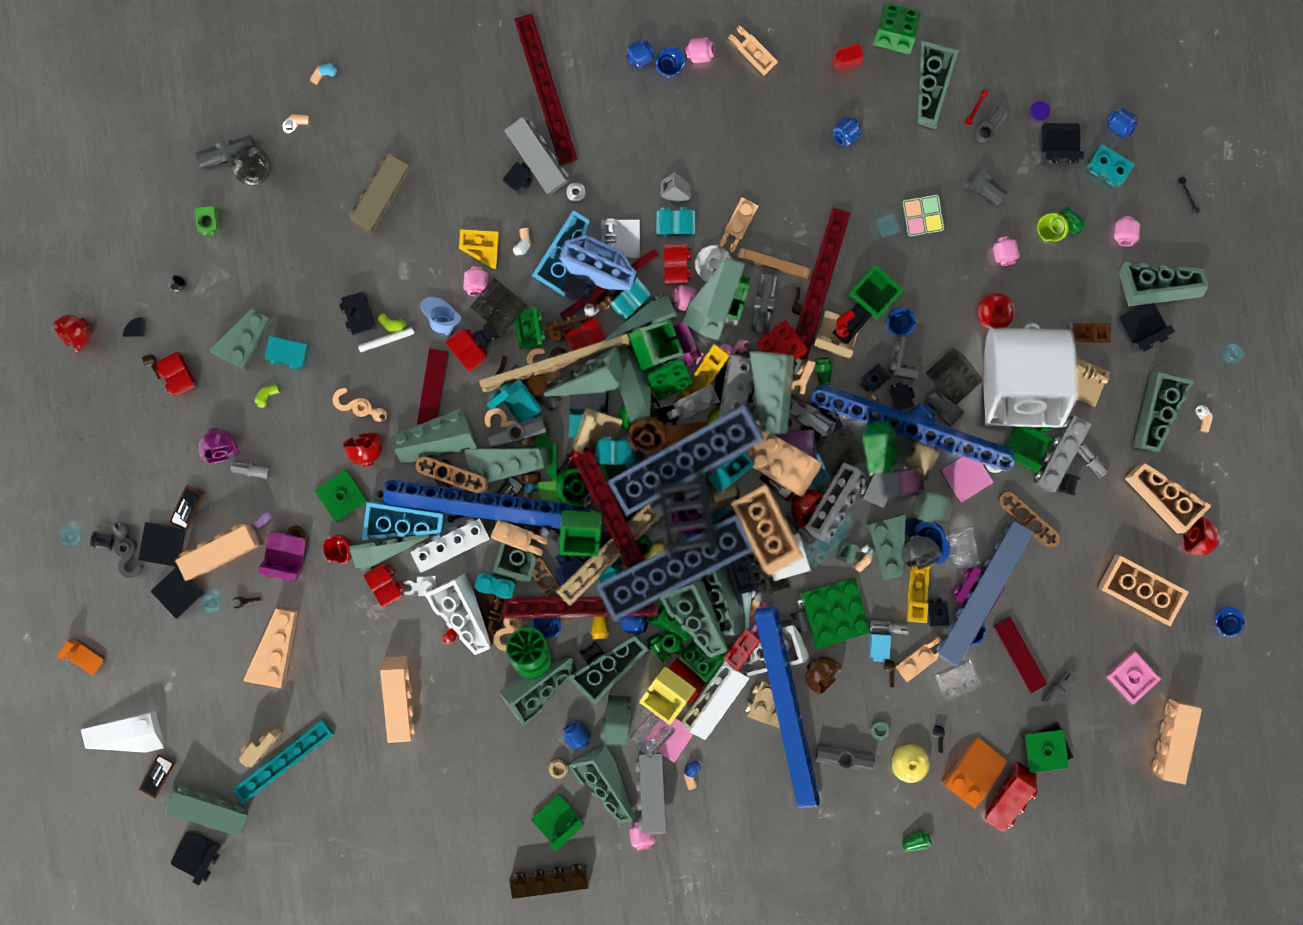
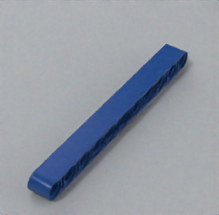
M825 384L816 386L812 394V402L821 408L865 423L890 421L891 418H896L899 420V423L891 422V427L895 428L896 434L1000 470H1010L1014 465L1015 454L1012 449L919 418ZM817 393H824L826 397L820 398ZM835 399L843 400L844 404L836 403ZM859 405L863 410L857 411L853 406ZM872 412H879L881 416L875 417L872 415ZM914 424L918 429L912 430L909 428V425ZM934 431L936 435L930 436L927 432ZM952 437L955 441L950 443L945 438ZM964 444H971L973 448L967 449L964 447ZM989 450L992 454L985 455L982 451ZM1006 456L1010 458V461L1004 462L1001 458Z
M388 480L383 485V501L390 506L561 529L562 510L593 512L585 506L574 507L560 502L487 492L476 493L465 489L406 481Z
M776 606L756 608V624L796 802L799 808L816 807L820 804V797L779 612Z

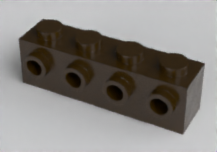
M573 864L567 868L558 866L551 868L552 870L536 869L531 873H525L524 871L513 873L509 880L512 899L588 889L587 865Z

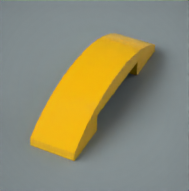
M714 344L691 377L693 385L682 389L673 404L711 385L730 354Z
M931 566L920 570L917 567H912L913 571L909 572L907 621L927 623L928 586Z

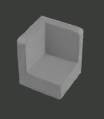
M674 172L661 181V196L673 205L679 206L691 198L690 183Z

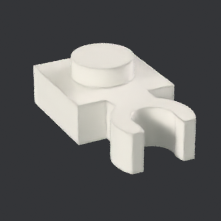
M437 575L417 577V583L412 580L405 581L404 584L412 586V590L405 591V594L411 595L418 591V596H426L425 593L438 587Z

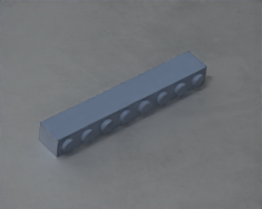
M1015 521L1012 525L1008 524L1002 533L1005 535V538L1002 542L998 540L993 549L996 552L993 559L989 557L984 565L986 568L984 575L979 574L974 583L977 585L974 592L972 590L969 591L965 598L968 603L965 608L960 607L955 616L958 618L956 624L951 623L946 632L949 635L946 641L941 640L936 650L939 651L938 657L958 668L1035 532Z

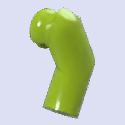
M385 313L377 318L390 332H400L406 327V321L402 318L390 320Z
M278 384L262 387L255 397V403L258 407L263 408L267 405L269 395L280 393Z

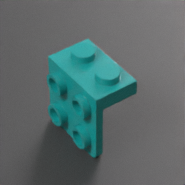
M520 379L512 385L509 382L490 396L492 400L486 404L492 410L504 402L519 423L530 420L541 412L538 402L532 397Z

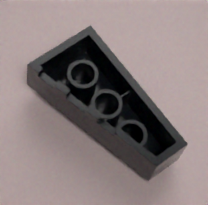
M922 466L880 473L883 497H890V500H899L919 495L918 491L925 490Z

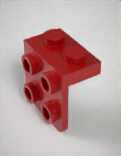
M787 320L776 325L774 330L761 336L759 341L755 343L761 352L794 355V362L808 351Z

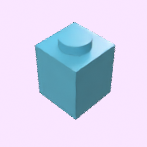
M870 633L868 656L873 658V661L884 662L885 659H890L891 635Z

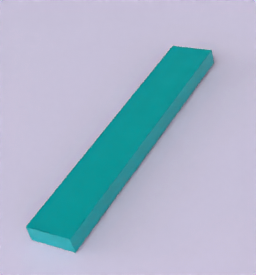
M322 719L231 790L242 804L246 803L334 735V732Z

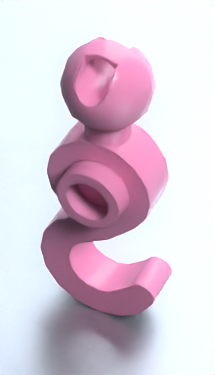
M741 339L734 347L729 344H723L720 348L728 354L735 356L737 353L747 354L751 350V344L748 340ZM701 352L702 357L696 360L698 367L703 362L704 352Z

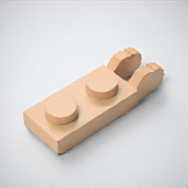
M738 26L736 28L738 33L746 40L741 44L732 34L728 36L729 40L765 76L778 64V61L752 34L750 35L744 28Z
M743 197L741 198L724 231L725 234L719 246H725L728 236L731 235L736 238L730 246V252H734L756 213L758 205Z
M500 520L497 521L491 535L492 539L537 555H542L543 550L531 546V541L533 540L544 545L548 541L539 535H535L533 532Z
M940 636L935 637L927 644H923L895 665L906 682L937 660L939 651L933 654L930 648L942 640Z

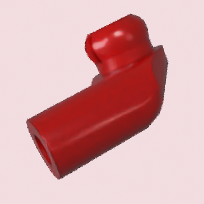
M851 309L847 310L836 320V333L840 337H846L849 334L848 322L856 316Z
M448 627L446 634L442 636V641L446 644L453 643L458 633L453 628L450 629Z

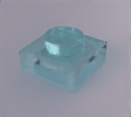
M894 213L875 220L881 239L900 232Z

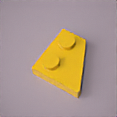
M460 229L459 249L487 266L497 269L499 232Z

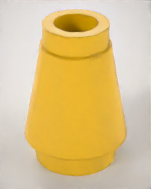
M593 617L590 634L592 635V640L608 639L610 634L606 617Z

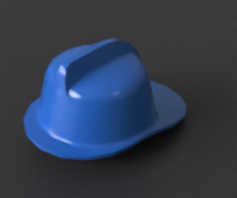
M928 521L918 523L913 531L914 536L920 535V537L932 538L939 546L942 554L941 558L937 557L938 562L936 564L944 563L949 559L951 547L943 527Z

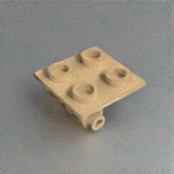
M1075 358L1078 393L1076 400L1095 407L1104 384H1107L1109 380V371Z

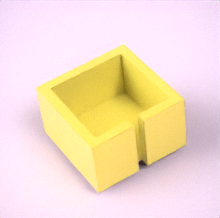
M664 667L639 703L671 725L696 689L667 667Z

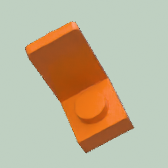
M74 638L67 640L56 656L62 661L66 659L71 660L91 675H95L104 662L103 658Z

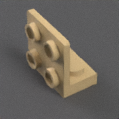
M825 311L813 347L850 359L858 332L847 345L832 334L836 328V320L841 315Z
M586 408L574 440V450L581 453L584 447L595 450V441L601 440V437H613V441H615L622 424V419Z

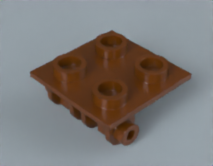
M576 315L565 318L566 321L562 323L558 321L547 323V327L543 329L545 332H549L550 338L554 342H560L563 339L561 328L582 321V318H577Z
M473 588L487 634H495L501 628L504 619L505 598H500L492 593H482Z

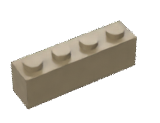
M390 154L381 159L379 171L371 176L369 188L361 193L359 205L357 207L354 206L350 212V221L370 233L374 232L411 169L409 165Z

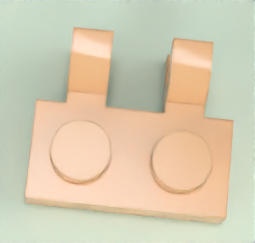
M808 360L806 363L801 364L797 372L800 375L799 379L792 382L791 391L795 385L800 386L799 394L804 395L807 381L816 363Z

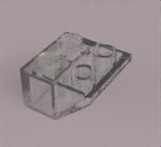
M967 526L948 530L946 538L952 552L949 556L951 565H954L959 570L980 565L973 527Z

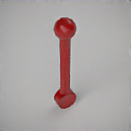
M982 90L981 97L973 112L965 120L967 126L973 124L972 119L984 98L988 96V90Z

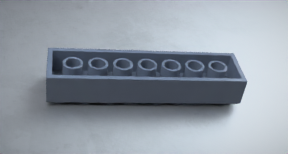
M744 405L611 478L608 483L626 515L660 498V496H656L654 485L658 484V479L662 480V485L690 481L696 478V473L707 472L757 445L765 438L747 405Z
M737 515L714 525L718 551L710 552L709 548H705V546L674 551L675 558L673 559L670 558V554L666 555V552L663 551L597 584L596 587L613 621L753 551L754 549ZM706 530L685 541L702 539L703 536H706Z

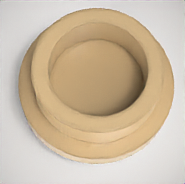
M556 759L551 762L549 772L554 778H563L568 772V765L564 760Z

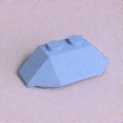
M588 235L565 241L560 259L571 274L588 278L593 284L604 289H631L636 271L631 267L622 251Z

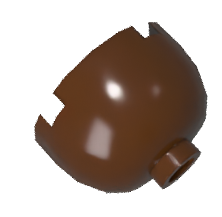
M646 416L633 422L627 438L630 446L635 451L644 452V455L649 456L655 455L663 449L667 441L668 432L660 419L654 416Z
M820 657L816 661L812 659L806 666L808 669L806 672V682L809 688L817 695H819V692L821 694L824 693L835 682L836 672L840 675L843 666L830 657Z

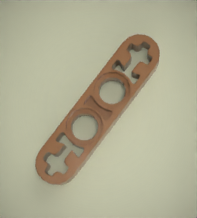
M740 248L737 258L797 277L809 279L811 269L751 250Z
M420 457L416 461L417 471L429 477L476 493H482L488 487L487 479L476 473L430 457ZM427 460L428 465L435 466L434 470L428 468L423 470L424 467L421 466V463ZM441 466H445L448 470L445 477H441L438 474ZM460 472L464 473L466 477L465 481L461 484L456 481V475ZM479 479H481L480 483L483 484V486L478 487V489H476L477 486L475 484L469 483V481H479Z
M1011 492L1000 494L998 498L999 505L1022 526L1033 531L1031 529L1032 522L1038 520L1041 523L1040 530L1033 534L1035 538L1046 547L1058 545L1060 541L1059 534ZM1004 496H1011L1010 501L1015 505L1017 502L1019 503V505L1014 507L1012 512L1010 511V509H1012L1013 507L1010 504H1003L1005 502V500L1003 499ZM1019 508H1024L1027 511V515L1023 519L1018 518L1016 514ZM1045 528L1048 529L1045 531L1048 535L1054 534L1053 539L1055 541L1053 543H1047L1048 538L1045 535L1039 537V534L1043 533Z
M536 557V562H541L540 569L542 571L546 569L547 572L537 578L536 574H539V571L534 569L532 576L547 598L552 597V594L561 586L545 561L540 557ZM544 576L551 577V586L545 587L542 585L541 580ZM575 617L560 619L564 622H571Z

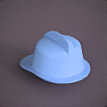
M428 297L421 302V310L428 317L430 327L436 332L444 333L447 336L450 335L455 325L461 320L458 312L445 300L438 297Z

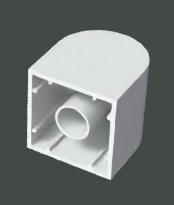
M990 328L988 330L983 361L985 426L1063 427L1078 396L1075 347L1070 330Z

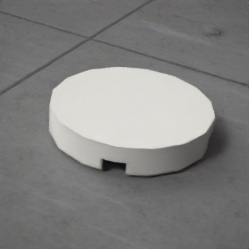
M709 245L703 248L697 254L695 260V270L698 276L707 282L711 278L714 268L717 269L726 257L732 259L730 253L718 245Z

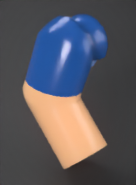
M697 761L689 763L683 773L688 790L697 788L694 777L697 771L701 770V765Z

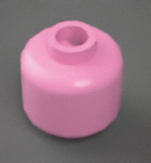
M707 37L691 39L689 46L685 48L687 58H690L694 64L709 62L715 56L714 43Z
M1125 216L1115 223L1114 239L1119 245L1132 246L1139 240L1140 224L1133 217Z
M1009 236L998 238V242L993 245L995 261L1001 263V266L1016 263L1020 256L1017 241L1009 239Z
M471 267L470 270L464 273V290L471 296L483 295L488 290V273L482 270L481 267Z
M679 285L673 289L670 301L673 303L674 308L687 311L689 303L698 292L693 287Z
M638 822L635 823V827L629 830L631 845L637 848V850L650 849L656 842L655 834H643V830H639Z

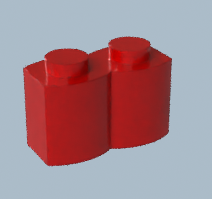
M859 42L836 49V53L833 54L832 58L833 67L838 69L839 72L861 66L864 61V55Z
M687 244L664 245L665 284H687L688 279H692L691 268H687V260H691V248H687Z
M596 317L584 319L581 321L582 325L577 328L575 326L568 328L564 331L565 335L563 336L571 351L600 343L607 338Z
M461 328L445 343L464 367L471 372L488 358L485 355L488 352L481 344L477 345L473 339L476 337L469 329Z
M175 352L156 362L158 366L156 368L157 373L161 378L164 377L167 383L165 388L170 395L178 397L197 387L196 381L180 352Z
M385 563L363 575L382 608L403 597V591H405L401 582L395 581L393 577L395 572L392 567Z

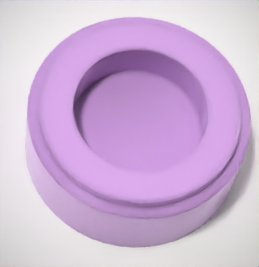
M267 511L253 525L259 529L272 516Z

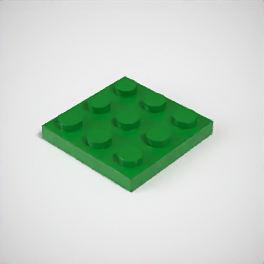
M855 577L800 593L816 649L871 633Z

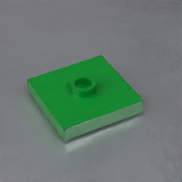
M344 470L314 491L335 523L368 502L348 470Z
M1063 729L1025 734L1030 773L1069 768Z

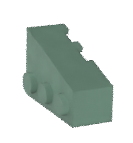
M251 309L208 352L241 369L247 370L273 319Z
M899 514L866 524L883 580L903 575L902 549L905 544L906 514Z

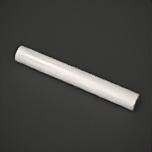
M409 327L400 332L360 344L358 348L360 352L410 336L415 334L413 327Z

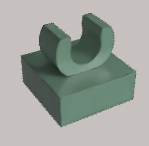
M842 540L836 559L850 564L858 562L855 559L856 552L861 553V549L857 545Z

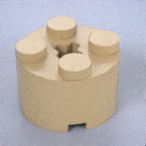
M915 440L912 447L914 454L913 456L908 455L904 468L922 466L923 480L927 481L928 476H926V473H931L940 453L937 449H941Z

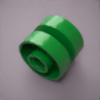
M522 628L509 637L506 644V652L515 671L525 678H536L543 675L550 668L552 653L540 631L533 628Z

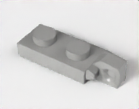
M711 384L677 401V403L673 404L675 409L667 412L666 415L669 420L679 416L680 420L686 419L720 401Z

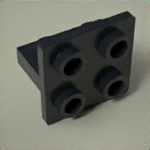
M746 554L727 564L736 596L759 590L758 586L761 585L758 573L753 571L752 567L756 565L752 554Z

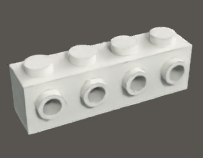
M472 517L465 521V526L459 528L456 525L448 529L449 534L442 536L440 533L431 538L432 542L426 545L422 542L414 546L415 550L411 554L420 573L491 539L482 518L476 519V517Z
M724 661L681 723L690 733L706 740L729 706L734 702L739 692L746 685L749 677L742 670L736 671Z

